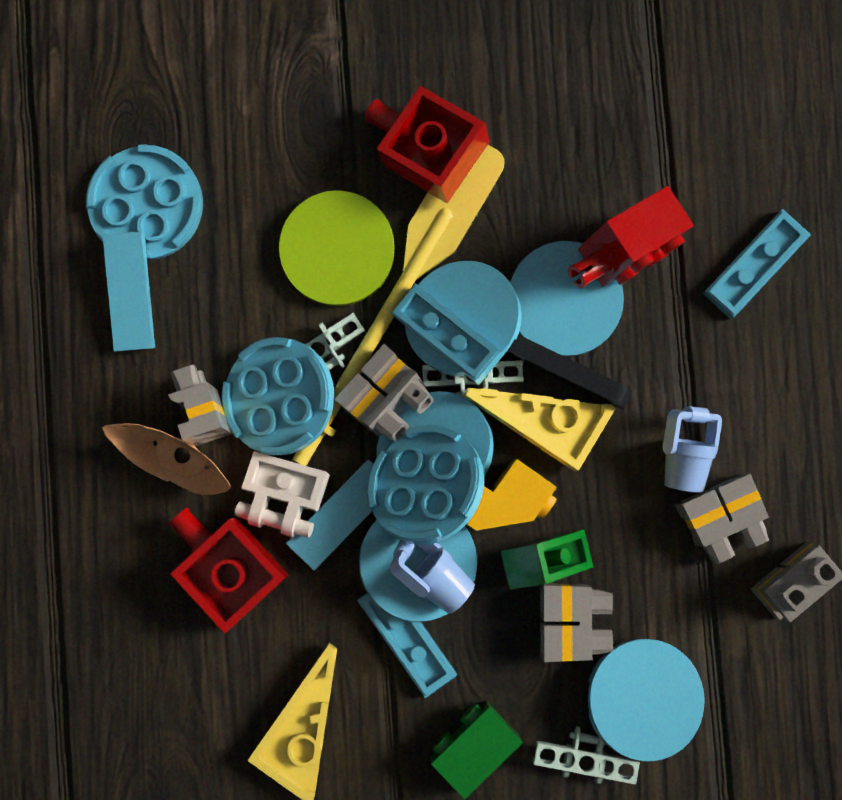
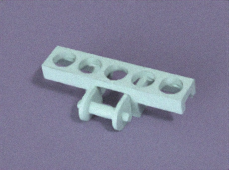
M354 313L329 329H326L323 322L319 323L318 325L323 334L306 344L311 348L316 342L322 343L325 346V352L320 356L322 359L333 354L334 358L325 363L329 370L338 364L342 368L345 367L342 362L345 359L344 355L338 356L335 351L365 332V329ZM349 322H354L357 325V329L349 335H345L343 333V326ZM333 332L339 333L341 340L335 342L331 334Z
M499 361L494 366L499 370V376L493 378L492 369L480 384H483V388L488 389V384L523 382V361ZM422 365L424 387L460 386V392H456V394L463 396L466 391L465 385H478L474 381H469L466 376H461V378L460 376H454V380H448L446 374L441 373L442 379L440 381H428V371L436 369L429 365ZM515 366L518 369V375L505 377L503 373L504 368Z
M576 726L574 733L570 732V738L573 739L572 745L566 744V746L536 741L535 757L533 758L534 765L562 770L563 777H568L570 772L594 776L595 783L601 784L604 778L636 785L640 762L635 759L606 754L602 751L603 745L606 744L600 737L581 733L578 726ZM579 741L596 744L595 753L578 750ZM543 749L553 750L555 753L554 759L540 758L541 751ZM565 752L564 763L559 762L561 754ZM583 756L593 758L594 765L590 770H582L580 768L579 761ZM606 761L613 762L612 772L604 771ZM622 764L631 765L633 767L632 775L619 774V767Z

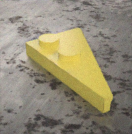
M467 388L462 396L573 471H579L616 409L611 404L579 402V400L554 399L553 397L525 393L514 394L485 388Z
M330 643L247 760L302 800H314L337 654V648Z

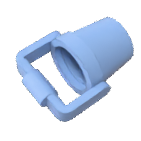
M686 406L683 410L673 409L668 413L663 440V451L666 454L664 482L666 487L689 492H704L712 461L718 451L722 426L720 415L709 413L707 408ZM681 420L694 423L707 422L705 441L680 439Z
M399 541L393 552L394 559L390 565L391 573L417 596L425 597L448 614L460 608L471 595L475 584L452 559V555L438 543L418 545L429 556L413 572L404 563L409 559L415 545Z

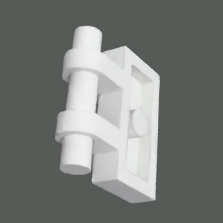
M254 451L241 488L247 492L254 493L255 496L252 505L240 501L236 506L235 516L248 520V524L261 528L263 525L280 529L281 534L289 537H294L297 534L310 538L314 523L302 520L301 513L303 508L318 512L330 475L322 470ZM270 498L288 503L285 514L268 510Z

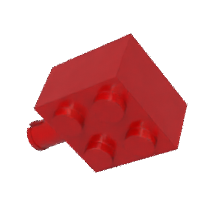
M419 86L401 113L383 104L378 99L372 101L365 113L366 122L372 123L387 132L377 147L384 166L447 204L490 142L485 122L422 86Z
M666 186L605 222L578 248L584 259L568 267L569 277L572 279L584 272L580 276L581 278L573 282L580 289L598 279L602 287L615 280L620 286L636 276L646 266L651 267L667 257L668 253L685 243L686 241L682 235L690 230L694 224L669 186Z
M185 508L169 523V526L173 527L192 548L191 555L170 574L224 634L231 630L289 576L285 569L238 518H230L216 532L210 533L190 512V509Z

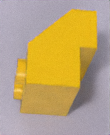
M518 459L512 460L490 490L484 486L479 506L467 525L478 531L534 521L536 517L544 518L557 500L552 496L557 487Z

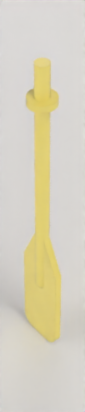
M487 145L448 204L427 192L408 224L403 273L336 384L334 399L357 373L361 374V369L369 361L394 318L391 312L409 292L415 281L457 250L504 169V157L497 149ZM335 400L330 420L322 434L311 445L296 452L292 460L307 466L324 435L333 437L336 430L330 427L341 408Z

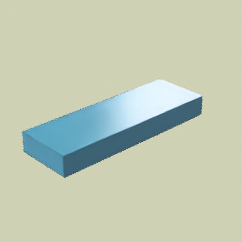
M782 209L703 294L730 319L734 318L811 234Z
M144 232L103 234L114 351L155 348Z
M416 283L391 312L398 321L478 385L504 356V353Z
M369 459L308 520L314 523L310 538L296 534L286 543L314 571L373 511L369 507L367 496L368 479L373 466Z
M368 593L357 600L425 698L457 676L456 671L421 621H406L393 617L381 609Z

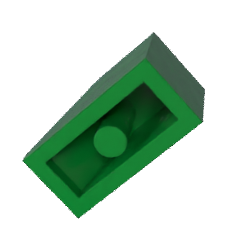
M584 529L525 543L501 551L510 590L548 584L593 568Z

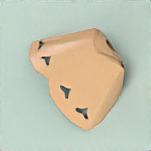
M123 423L102 427L106 437L128 460L162 480L171 481L190 492L200 495L225 493L231 487L229 481L218 467L194 445L183 441L182 438H175L163 431L139 424ZM154 441H157V446L153 445ZM180 447L188 450L190 459L186 463H178L174 454L177 448Z

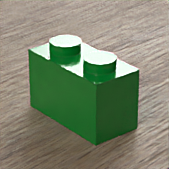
M487 701L481 707L474 704L460 718V722L463 725L452 735L448 731L444 733L431 747L434 751L430 756L431 765L464 800L523 743L520 735Z

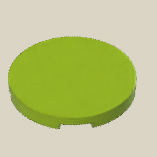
M327 191L311 196L292 211L282 228L279 254L286 276L303 296L322 305L341 307L353 305L369 297L383 285L392 269L395 245L388 220L382 211L370 200L352 192Z

